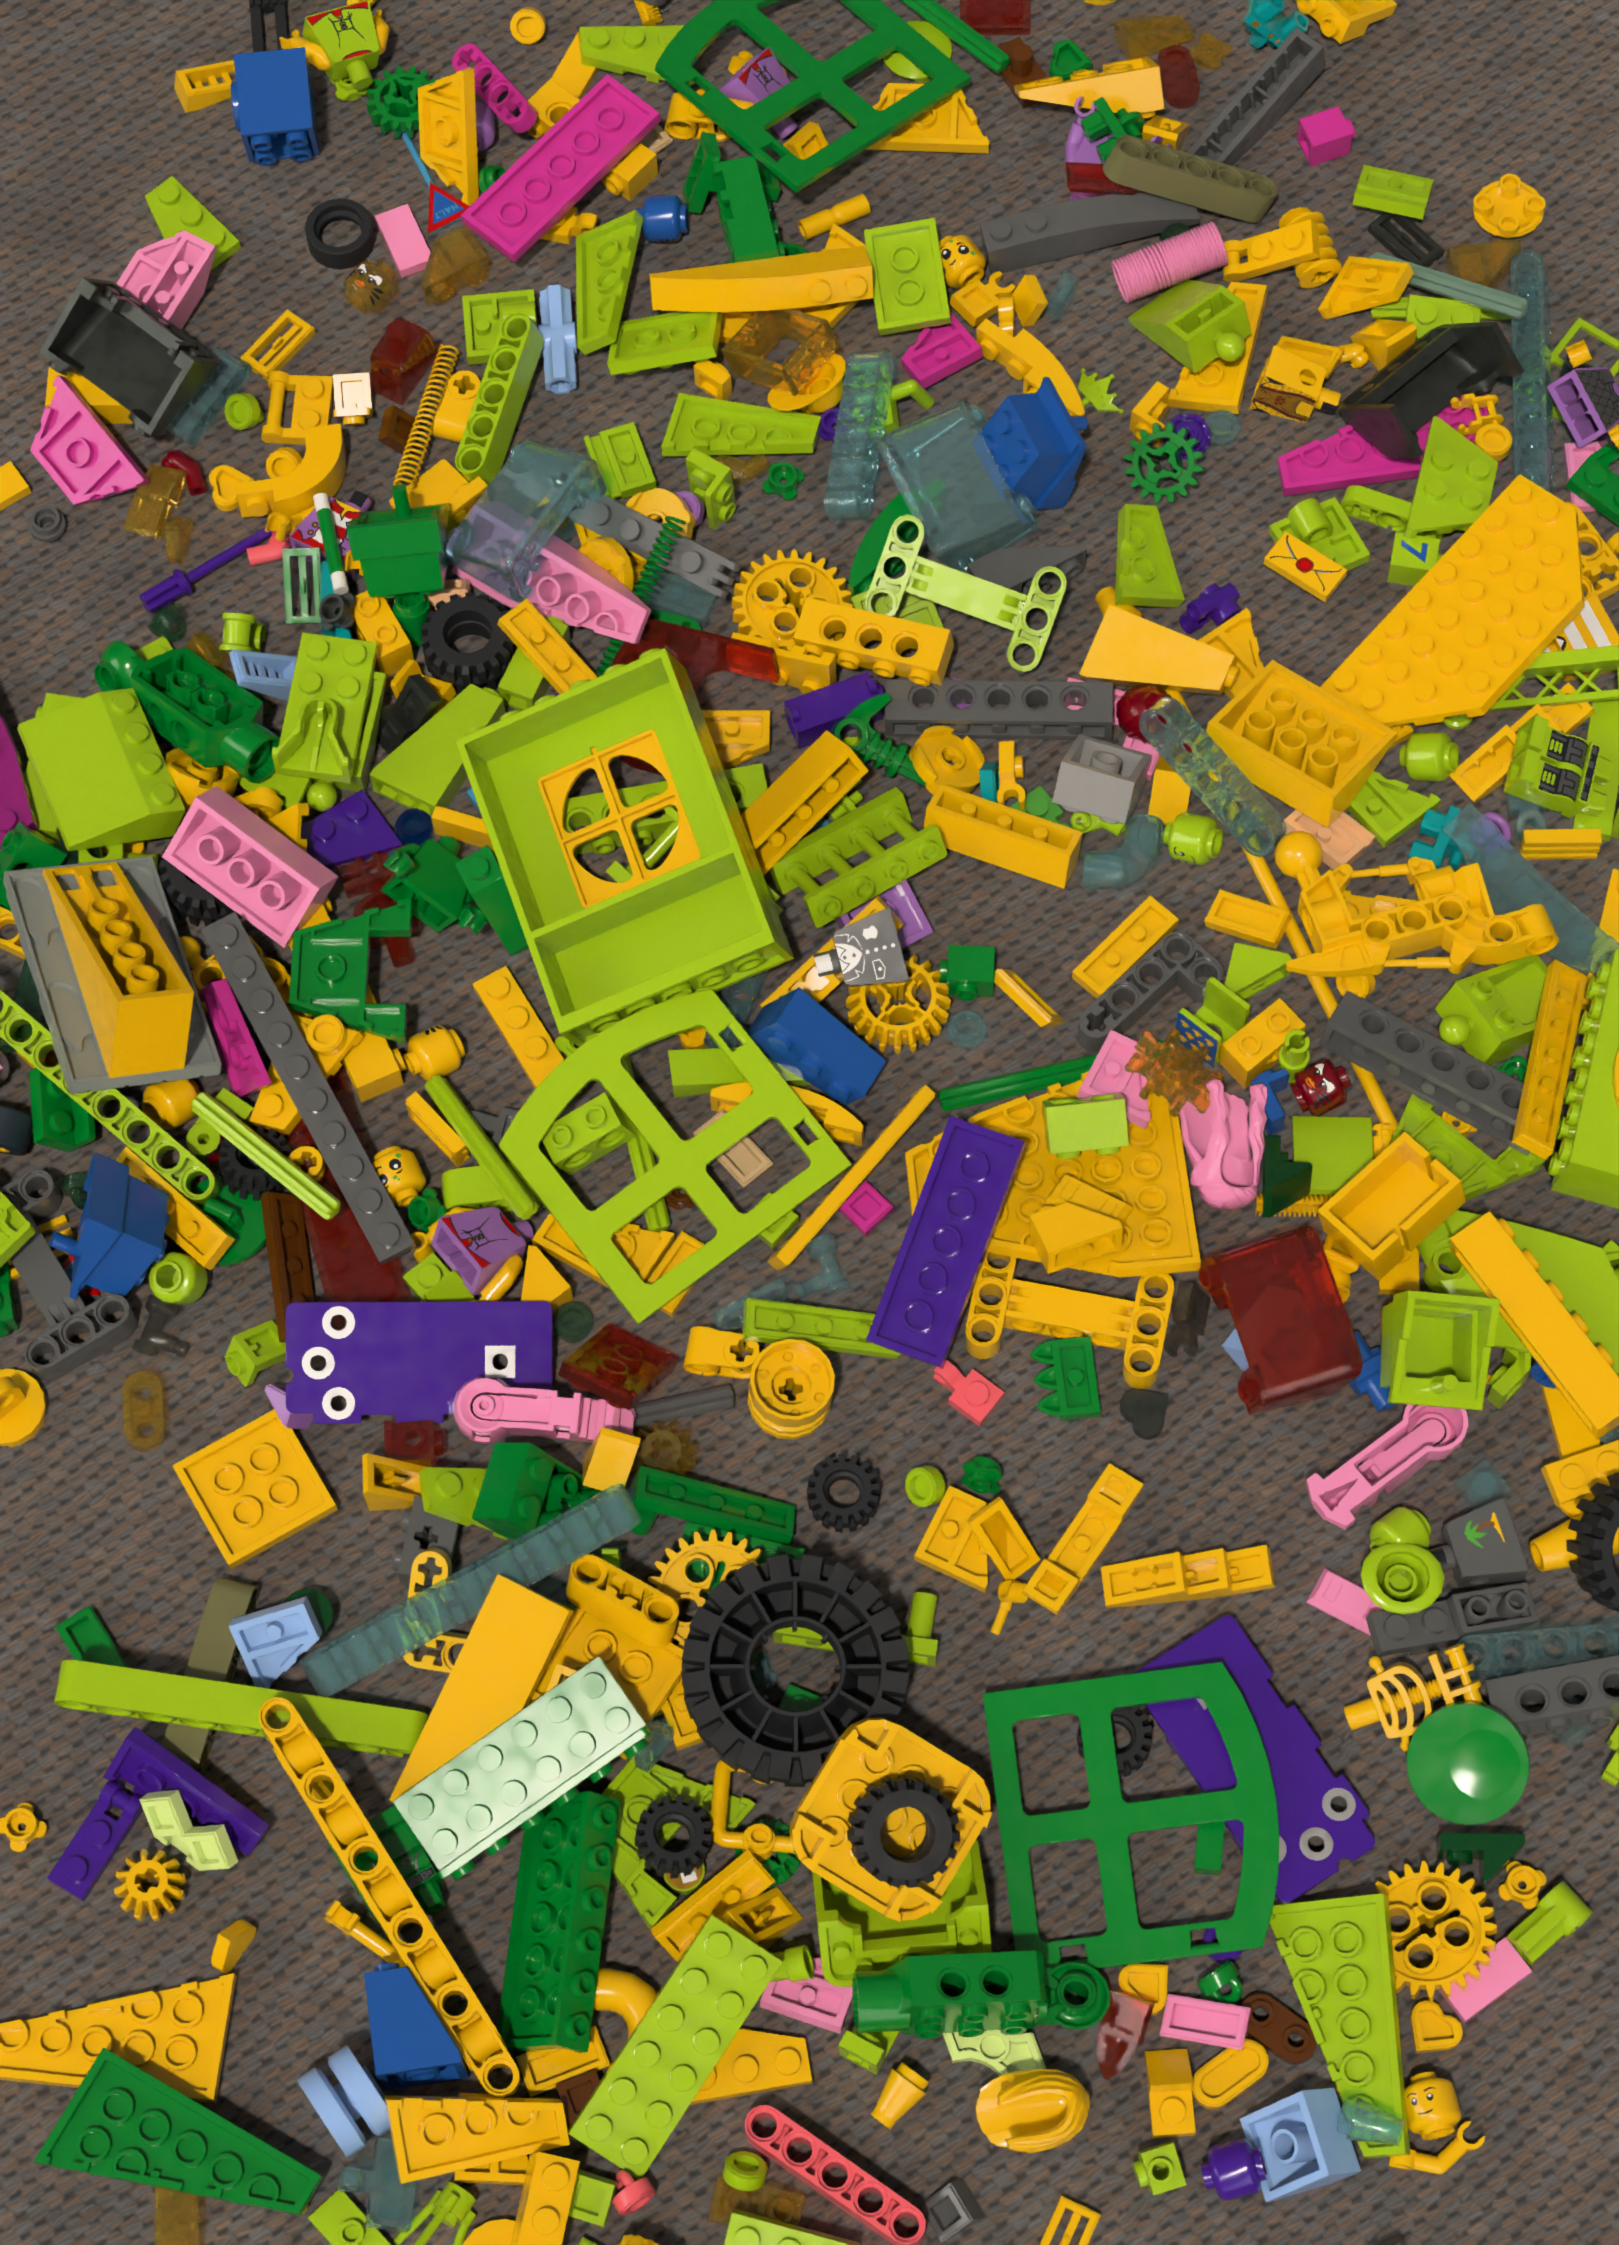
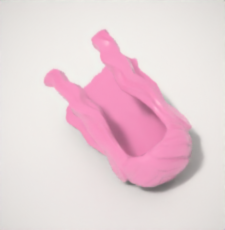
M1215 1079L1205 1084L1210 1092L1197 1093L1191 1091L1181 1099L1178 1112L1181 1120L1182 1140L1193 1168L1190 1178L1191 1185L1198 1188L1200 1197L1208 1206L1218 1210L1234 1211L1253 1202L1258 1194L1260 1166L1265 1149L1263 1132L1267 1120L1265 1114L1267 1086L1263 1084L1250 1086L1251 1097L1248 1107L1242 1098L1224 1092L1223 1083ZM1248 1112H1249V1125H1248V1121H1247Z

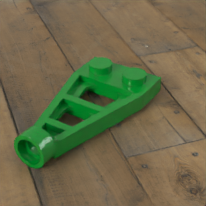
M1604 446L1586 459L1572 475L1565 487L1619 526V477L1608 469L1611 463L1619 459V450L1617 447L1608 448Z

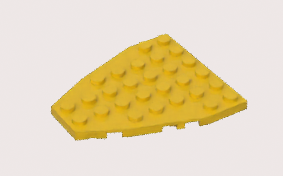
M1170 1063L1146 1065V1074L1149 1081V1091L1147 1094L1148 1111H1150L1151 1118L1146 1129L1127 1121L1129 1146L1119 1147L1120 1152L1099 1155L1096 1154L1095 1149L1080 1151V1156L1076 1158L1058 1159L1056 1154H1050L1046 1148L1042 1101L1072 1097L1079 1099L1077 1095L1088 1072L1081 1074V1080L1061 1087L1059 1083L1047 1087V1093L1027 1100L1024 1095L968 1118L970 1123L1026 1143L988 1246V1252L1042 1263L1029 1236L1030 1215L1046 1206L1044 1201L1063 1173L1133 1207V1210L1122 1225L1123 1241L1121 1249L1067 1268L1120 1278L1200 1271L1201 1259ZM944 1132L935 1136L931 1142L920 1144L905 1152L912 1216Z

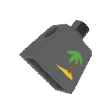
M1505 1498L1497 1499L1446 1523L1441 1533L1444 1546L1428 1550L1441 1563L1443 1571L1453 1570L1459 1588L1519 1583L1525 1580L1529 1571Z

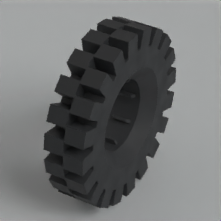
M788 1554L767 1557L766 1563L755 1566L754 1562L736 1570L734 1577L727 1582L722 1580L708 1594V1600L702 1607L699 1606L690 1623L688 1636L685 1638L682 1656L684 1701L690 1719H693L697 1726V1733L709 1749L713 1748L720 1755V1760L736 1772L738 1769H741L750 1774V1779L769 1785L771 1781L784 1783V1787H805L806 1783L814 1780L838 1738L851 1724L864 1718L876 1717L896 1722L907 1692L909 1678L907 1663L909 1656L906 1638L902 1639L899 1630L901 1624L892 1607H886L881 1600L882 1593L868 1580L863 1583L854 1576V1570L836 1562L835 1566L822 1563L823 1557L802 1554L801 1559H788ZM792 1627V1632H797V1627L812 1630L822 1636L821 1642L823 1644L828 1641L837 1655L839 1665H836L834 1668V1673H840L837 1688L830 1697L824 1695L822 1697L824 1703L814 1709L798 1712V1707H793V1712L778 1709L767 1702L769 1699L767 1695L761 1697L753 1685L750 1673H755L756 1666L750 1665L752 1654L761 1641L766 1644L769 1639L767 1636L779 1629Z

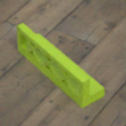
M1619 645L1541 653L1487 712L1533 708L1537 703L1544 707L1619 699ZM1618 670V689L1602 691L1593 683L1603 671ZM1592 672L1588 678L1582 674ZM1575 674L1583 681V684L1574 694H1563L1555 687L1565 675ZM1554 676L1550 682L1544 678ZM1530 678H1537L1546 685L1533 698H1525L1517 691ZM1588 687H1591L1594 690V692L1585 691L1588 689ZM1551 690L1556 694L1553 696H1547ZM1513 694L1519 698L1509 700Z

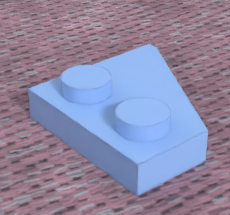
M307 1596L234 1618L228 1626L255 1687L268 1689L271 1683L284 1671L286 1672L303 1652H307L319 1640L322 1634L321 1627Z

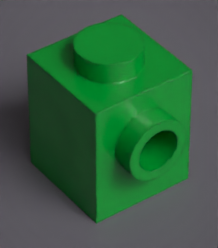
M948 945V959H940L941 977L939 979V982H947L949 987V994L947 996H954L962 1001H972L977 997H993L995 947Z

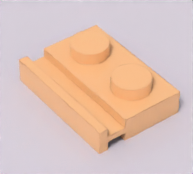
M1295 810L1284 819L1280 828L1285 834L1291 831H1305L1314 835L1322 846V862L1333 870L1341 864L1351 865L1362 855L1367 847L1369 848L1373 844L1376 837L1345 812L1326 828L1298 810Z

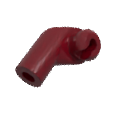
M180 450L169 451L167 456L161 461L163 470L171 475L178 472L185 475L190 495L196 496L206 493L207 487L200 463Z

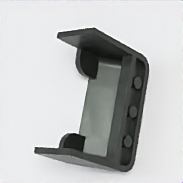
M1497 322L1444 324L1424 334L1339 404L1338 408L1345 420L1387 458H1396L1397 460L1419 458L1424 453L1417 443L1419 438L1416 431L1448 406L1452 398L1470 393L1481 395L1494 386L1493 381L1499 376H1520L1525 371Z

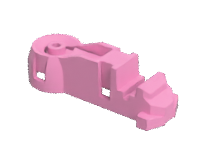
M478 1376L462 1385L456 1392L453 1402V1415L460 1431L470 1440L482 1444L498 1442L509 1434L592 1443L601 1427L634 1436L633 1429L636 1415L629 1394L617 1393L615 1399L607 1398L606 1400L585 1398L581 1393H574L573 1398L560 1397L558 1391L510 1388L507 1383L499 1378L496 1380ZM482 1393L506 1394V1395H508V1396H504V1395L497 1396V1395H487V1394H485V1395H480V1396H478V1397L474 1400V1402H473V1405H472L473 1411H474V1413H475V1415H476L477 1417L482 1418V1419L498 1420V1421H487V1420H481V1419L476 1418V1417L472 1414V1412H471V1403H472V1400H473L477 1395L482 1394ZM556 1430L569 1431V1433H568V1432H558V1431H556Z
M1407 1405L1400 1423L1325 1479L1314 1473L1306 1480V1487L1313 1508L1323 1520L1346 1530L1355 1522L1353 1515L1363 1505L1373 1506L1381 1491L1385 1489L1389 1494L1430 1460L1446 1459L1455 1449L1460 1448L1469 1425L1466 1410L1417 1406L1412 1410L1415 1405ZM1445 1429H1446V1437L1444 1438V1440H1443L1442 1442H1440V1441L1442 1440V1438L1444 1437V1433H1445Z

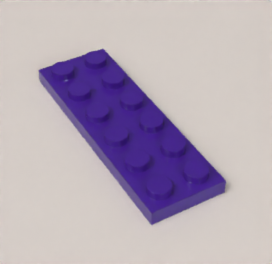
M952 1116L949 1117L868 1333L867 1342L943 1369L1026 1147L1024 1141Z

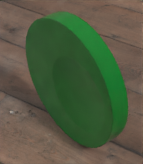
M1460 1701L1436 1709L1420 1723L1408 1747L1407 1773L1416 1796L1432 1813L1453 1823L1476 1825L1501 1817L1518 1802L1529 1778L1530 1754L1522 1732L1505 1713L1484 1703Z

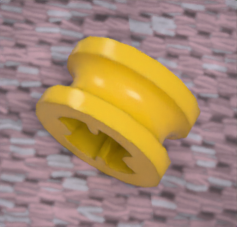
M302 1146L295 1149L289 1155V1160L297 1166L303 1165L305 1159H311L313 1165L316 1166L309 1167L306 1174L316 1182H319L325 1173V1163L320 1152L310 1146Z

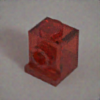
M392 1420L384 1421L385 1457L426 1467H437V1455H444L443 1431H436L433 1420L393 1423ZM408 1439H421L414 1446L406 1443Z

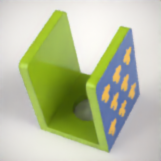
M1211 976L1206 982L1203 1006L1194 1015L1185 1008L1178 1012L1174 1038L1214 1068L1219 1063L1221 1044L1248 1023L1251 1006ZM1207 1025H1214L1218 1027L1222 1033V1037Z

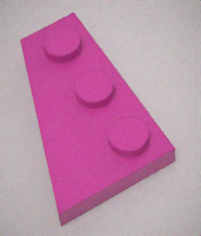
M227 979L211 982L201 989L232 1094L243 1099L272 1083L238 1007L237 997L232 988H230Z

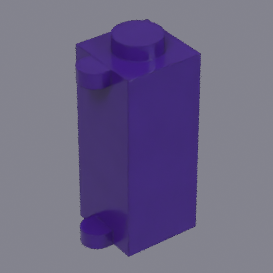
M865 672L784 701L785 720L798 749L812 745L826 730L830 732L832 726L842 720L858 704L874 696L885 694L881 684L876 683L874 678H871L869 672ZM882 708L870 718L869 724L883 719ZM845 725L841 729L840 734L854 730V728Z

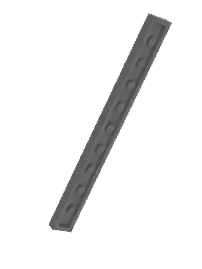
M236 912L200 929L381 1266L416 1248L411 1235Z

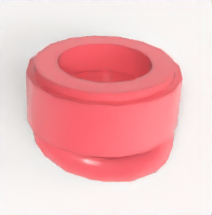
M620 2170L617 2172L616 2181L618 2182L617 2187L620 2192L613 2198L612 2203L620 2216H628L649 2203L654 2198L656 2190L647 2177L634 2181L627 2171Z

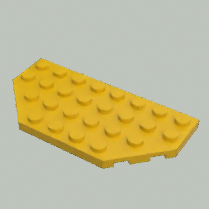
M1519 474L1320 688L1391 729L1394 725L1414 723L1415 726L1445 722V717L1467 714L1468 718L1483 716L1585 607L1581 577V549L1578 535L1579 521L1576 509Z

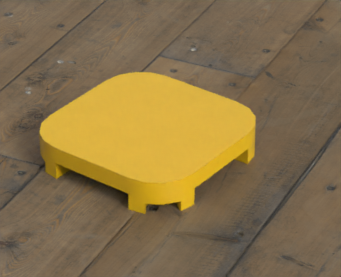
M882 1717L864 1718L851 1724L838 1738L797 1806L789 1826L790 1844L796 1857L813 1873L880 1912L885 1917L899 1922L916 1920L926 1914H932L943 1902L940 1900L981 1830L983 1827L987 1828L992 1815L990 1794L984 1783L985 1780L973 1769L903 1726ZM898 1775H904L925 1781L949 1800L952 1804V1811L957 1814L959 1823L956 1824V1830L960 1832V1841H955L954 1849L957 1850L955 1858L949 1857L945 1863L948 1869L943 1874L938 1871L933 1875L935 1880L928 1884L922 1881L917 1883L918 1887L908 1888L905 1885H900V1888L890 1886L884 1881H879L866 1871L851 1851L853 1847L852 1843L848 1840L847 1831L851 1829V1824L848 1822L849 1813H854L856 1805L853 1803L858 1796L862 1798L867 1793L865 1788L870 1784L875 1786L880 1784V1779L885 1777L895 1779L898 1778ZM902 1807L890 1813L881 1827L880 1838L884 1849L895 1856L913 1852L924 1839L926 1832L925 1819L917 1809L912 1807Z

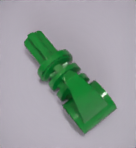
M888 693L863 701L851 709L842 720L832 726L830 733L840 739V731L845 725L852 726L857 731V742L850 748L862 755V762L866 763L870 759L873 761V768L877 769L880 765L885 767V776L892 778L895 773H898L926 787V782L918 775L909 758V753L906 752L908 744L900 742L895 747L891 745L892 738L887 737L884 741L881 740L880 732L873 730L869 725L870 718L892 700Z

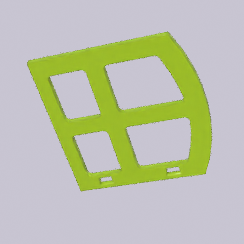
M712 989L678 996L647 1007L614 1023L585 1042L563 1060L534 1090L514 1117L499 1143V1148L638 1326L852 1165ZM728 1027L743 1045L733 1052L720 1037V1034L726 1031ZM703 1028L749 1084L753 1092L749 1097L692 1139L684 1141L679 1138L622 1066L621 1060L635 1051L667 1037L692 1029ZM596 1081L601 1084L659 1158V1162L596 1210L590 1211L584 1207L538 1146L568 1104L589 1082ZM775 1119L808 1158L810 1166L748 1213L742 1214L736 1210L710 1177L706 1167L765 1122ZM802 1121L806 1123L818 1139L808 1146L794 1130ZM683 1189L714 1227L717 1234L712 1240L652 1284H646L613 1244L611 1238L672 1191Z

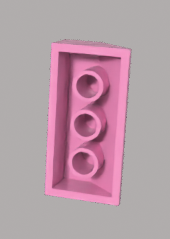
M218 786L195 798L162 856L283 948L288 946L293 940V932L301 930L322 906L339 877Z

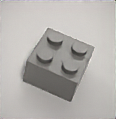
M1079 734L1061 761L1052 803L1062 805L1065 810L1070 812H1086L1097 815L1099 819L1107 823L1115 824L1121 822L1125 824L1143 795L1152 755Z

